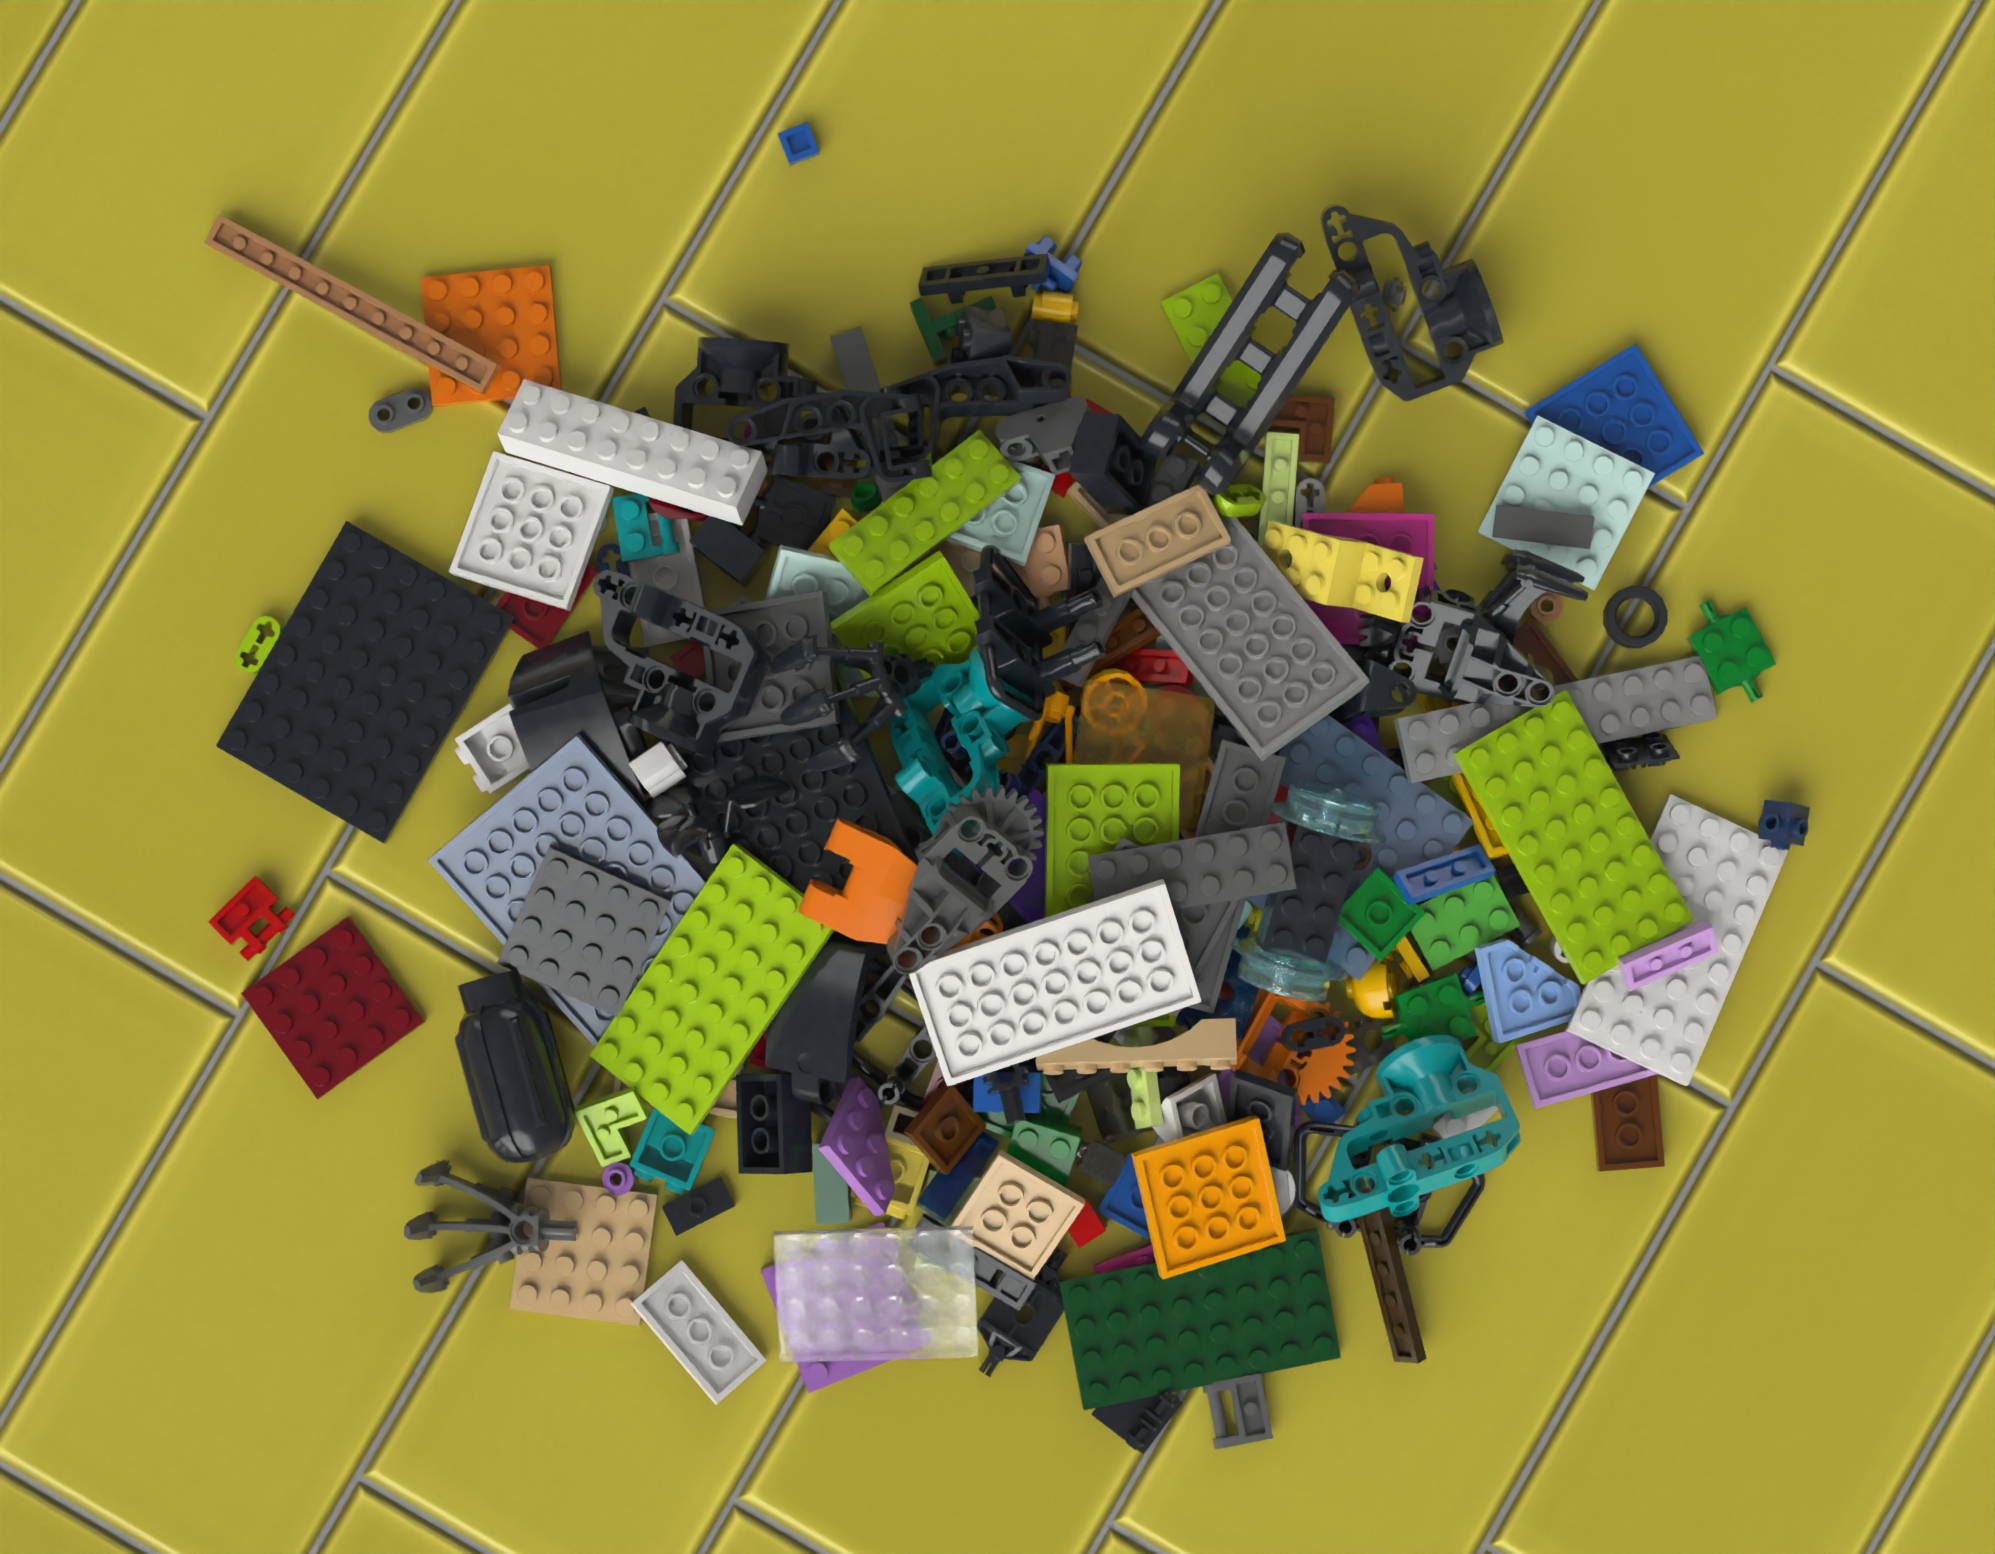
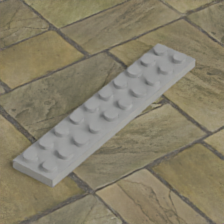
M1699 656L1555 686V694L1567 690L1596 744L1718 718L1708 674ZM1470 703L1395 719L1394 722L1408 784L1463 773L1453 753L1533 707Z

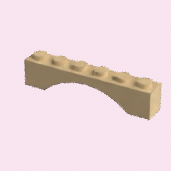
M1235 1018L1202 1019L1190 1030L1176 1038L1151 1046H1114L1092 1038L1036 1057L1037 1070H1043V1073L1046 1075L1063 1074V1070L1077 1069L1079 1074H1093L1100 1068H1110L1112 1073H1126L1133 1067H1143V1070L1146 1072L1163 1071V1067L1177 1066L1179 1071H1193L1200 1065H1210L1212 1070L1230 1069V1065L1237 1064Z

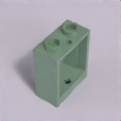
M821 1135L819 1141L812 1144L816 1224L850 1223L852 1219L851 1188L818 1149L824 1136Z

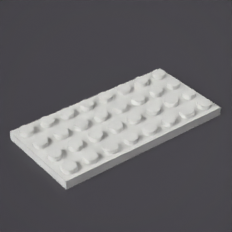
M1672 794L1668 795L1649 839L1694 920L1664 938L1708 920L1714 928L1719 953L1633 990H1629L1625 986L1620 964L1585 985L1566 1031L1679 1084L1689 1085L1788 850L1771 848V841L1758 839V834Z
M1163 879L947 950L917 972L909 974L947 1087L1202 1002Z

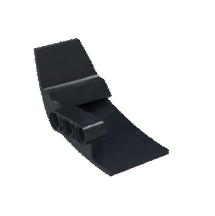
M589 631L522 655L510 679L508 698L514 710L509 711V715L531 772L579 733L646 810L644 795L649 794V792L644 788L628 763L649 748L640 728L627 722L630 712H632L631 707L628 705L614 711L596 665Z

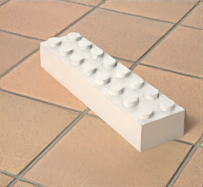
M526 379L523 380L497 433L506 453L743 526L768 472L761 451L738 446L729 441Z

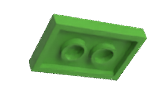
M1493 875L1491 878L1417 903L1426 914L1414 925L1411 931L1431 969L1434 971L1473 951L1474 947L1486 944L1520 926V923Z

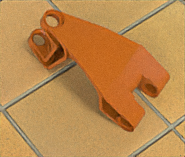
M837 818L824 849L831 850L849 859V863L854 866L843 891L821 881L811 879L798 912L854 940L887 944L888 939L898 930L895 925L897 917L902 920L909 894L908 889L918 865L887 837L850 821ZM996 913L992 919L997 922L998 926L989 919L947 950L992 936L981 933L980 930L984 928L992 930L994 932L993 935L1001 933L1003 930L1002 918ZM934 926L927 927L922 932L930 931Z

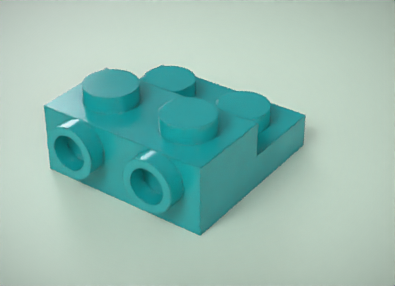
M654 1107L629 1166L636 1168L635 1176L650 1182L653 1181L654 1176L666 1181L664 1188L682 1195L684 1189L692 1191L716 1130L701 1124L694 1134L689 1135Z

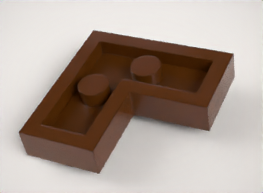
M1291 394L1270 427L1299 429L1298 462L1330 463L1335 398Z

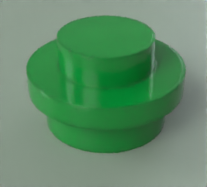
M871 482L858 484L851 493L852 507L858 512L872 511L882 501L879 488Z

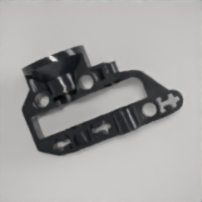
M1330 204L1323 209L1320 221L1335 269H1345L1357 277L1361 287L1349 307L1369 362L1380 383L1400 399L1408 402L1461 382L1475 354L1504 343L1489 294L1473 258L1442 270L1437 253L1434 250L1432 251L1428 241L1412 246L1403 231L1392 222L1350 214L1345 207L1339 204ZM1336 211L1339 216L1344 215V219L1340 220L1343 232L1346 233L1350 229L1351 234L1340 235L1333 241L1332 236H1338L1335 226L1327 224V221L1332 219L1331 213ZM1384 233L1391 234L1394 237L1398 250L1401 252L1408 271V278L1420 311L1426 321L1428 333L1442 369V375L1414 385L1381 296V291L1363 246L1364 240ZM1344 242H1352L1356 247L1355 254L1349 259H1343L1338 255V249ZM1428 280H1436L1439 283L1437 294L1431 297L1423 295L1422 287L1424 283ZM1366 304H1370L1372 308L1378 309L1373 312L1377 323L1371 326L1366 315L1361 316V313L1365 311L1364 306ZM1451 341H1457L1461 344L1460 353L1455 357H1447L1444 354L1445 346ZM1389 359L1394 369H1399L1395 373V379L1390 380L1388 376H1383V374L1387 373L1383 360Z
M699 337L697 367L675 388L673 425L691 430L694 404L760 408L784 398L816 393L817 382L809 381V378L788 376L790 344L737 338ZM712 380L715 384V391L711 396H708L705 387L708 381ZM771 384H775L777 387V395L773 400H770L767 396V389ZM840 405L835 406L831 412L832 420L837 424H844L850 418L847 411ZM856 429L832 431L831 443L829 445L772 441L745 446L761 451L762 454H772L771 461H765L768 469L767 474L848 480L869 479L876 475L870 452L867 450ZM719 438L725 441L732 442L729 438ZM832 453L836 462L835 466L828 470L825 466V458L828 454ZM849 460L866 461L865 467L848 465Z
M610 570L600 572L595 578L593 586L594 592L600 598L604 642L609 650L627 664L621 677L624 679L623 683L641 690L627 722L671 743L712 757L722 730L745 719L749 715L769 668L771 657L760 637L743 625L647 583ZM617 586L621 587L619 593L616 592ZM640 617L652 624L708 646L714 651L741 662L742 666L731 692H727L633 649L629 638L636 619ZM736 639L740 640L738 645L735 644Z

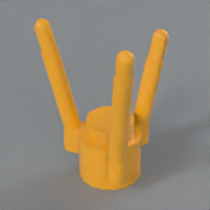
M1055 692V694L1045 698L1043 716L1040 720L1034 721L1028 735L1029 744L1024 755L1025 760L1029 759L1031 752L1034 750L1045 721L1060 723L1061 718H1065L1066 764L1072 763V718L1075 707L1069 706V696Z

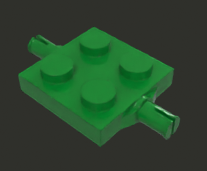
M1712 599L1702 603L1699 607L1708 623L1700 631L1686 638L1695 655L1700 657L1716 694L1718 695L1732 687L1742 686L1750 703L1762 698L1763 695L1760 693L1754 679L1762 671L1776 665V662L1747 608L1744 607L1732 614L1719 616Z
M1449 973L1393 994L1398 1009V1021L1380 1027L1384 1040L1403 1034L1408 1043L1431 1035H1450L1459 1039V1041H1463L1477 1035L1471 1019V1008L1485 1003L1483 989L1466 996L1462 991L1457 973Z

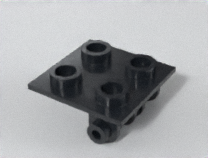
M1658 732L1643 734L1640 738H1624L1601 743L1603 750L1607 754V757L1604 758L1612 772L1629 770V766H1631V769H1636V765L1639 764L1641 768H1646V763L1648 767L1665 765V762L1680 759V755L1667 736Z
M1165 1389L1162 1394L1158 1393L1157 1396L1095 1408L1091 1415L1124 1439L1130 1447L1144 1455L1183 1401Z

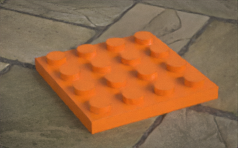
M550 265L421 277L425 325L500 365L497 374L484 395L428 364L433 407L512 400L515 398L524 379L562 390Z

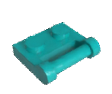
M636 493L611 498L623 563L680 553L679 542H675L672 519L664 518L659 514L657 515L662 545L653 546L646 503H649L648 496Z

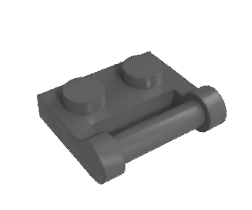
M1260 1373L1202 1386L1203 1393H1207L1216 1436L1213 1438L1215 1449L1273 1438ZM1229 1389L1238 1430L1237 1434L1232 1435L1228 1434L1220 1391Z

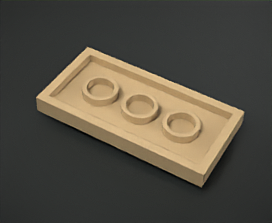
M1198 485L1098 530L1084 539L1113 597H1117L1224 547L1232 541L1207 492Z

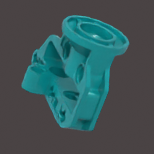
M978 645L970 651L969 659L965 663L941 664L932 671V676L921 679L920 689L903 700L908 709L901 716L895 718L892 715L890 718L889 732L891 740L903 769L895 774V780L900 788L919 805L932 835H934L939 827V819L950 810L947 804L949 802L956 805L961 803L959 794L962 793L970 799L971 788L975 787L978 793L982 795L985 785L988 784L991 787L992 793L995 794L1000 785L998 761L1010 751L1004 735L1020 722L1029 723L1031 721L992 696L986 683L983 655ZM999 678L1005 690L1029 704L1032 703L1030 696L1016 690ZM941 702L946 709L955 715L950 721L961 746L968 751L972 760L969 764L972 768L973 776L965 788L954 780L927 718L928 712ZM973 820L965 821L962 826L970 825ZM955 847L951 851L956 856H965Z
M1431 1035L1418 1038L1398 1047L1387 1055L1378 1066L1376 1072V1079L1384 1097L1367 1102L1369 1107L1360 1111L1357 1116L1360 1125L1345 1133L1338 1141L1329 1179L1319 1188L1318 1192L1321 1214L1330 1222H1341L1389 1207L1393 1216H1405L1419 1207L1420 1195L1483 1174L1502 1165L1520 1144L1521 1136L1519 1134L1520 1123L1498 1075L1471 1065L1459 1039L1450 1035ZM1464 1089L1474 1090V1092L1468 1094L1462 1093L1461 1091H1463ZM1496 1106L1502 1116L1500 1120L1408 1152L1405 1146L1401 1144L1388 1146L1375 1155L1376 1163L1360 1169H1354L1350 1161L1354 1155L1369 1150V1146L1392 1138L1395 1141L1432 1128L1434 1126L1433 1118L1449 1110L1452 1118L1458 1119ZM1406 1110L1412 1112L1411 1114L1405 1116L1399 1114L1400 1112ZM1367 1187L1373 1189L1369 1193L1359 1192L1361 1189Z

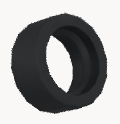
M1629 586L1616 592L1608 600L1603 611V625L1607 635L1616 644L1625 648H1642L1655 642L1663 634L1668 623V610L1663 599L1654 590L1645 586ZM1631 598H1639L1646 601L1654 612V623L1651 629L1641 636H1630L1624 633L1616 621V613L1619 606Z

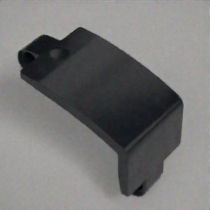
M834 930L769 1024L766 1039L765 1065L769 1068L791 1072L792 1094L795 1098L827 1105L834 1098L836 1082L844 1083L850 1079L859 1010L870 960L874 955L879 953L885 954L887 952V944L857 941Z

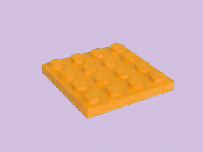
M1256 1115L1131 1153L1158 1273L1162 1279L1286 1241L1260 1119Z

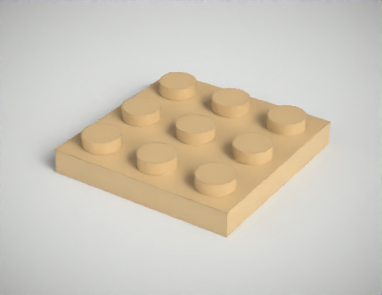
M999 1150L950 1223L948 1231L1034 1280L1085 1205V1199L1004 1151Z

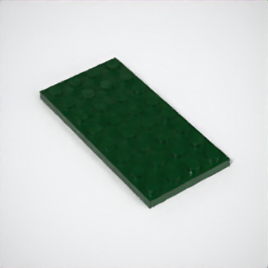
M1312 1228L1285 1234L1286 1241L1166 1279H1162L1159 1276L1156 1260L1058 1280L1083 1410L1157 1396L1158 1393L1162 1394L1165 1389L1171 1393L1211 1385L1214 1382L1257 1373L1264 1374L1341 1358L1318 1230Z

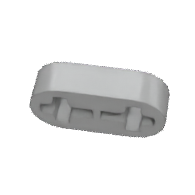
M1304 479L1295 490L1294 526L1301 528L1300 523H1303V512L1325 513V490L1322 483L1317 479ZM1307 485H1311L1313 491L1319 494V496L1313 498L1312 507H1307V497L1301 496V491H1305Z

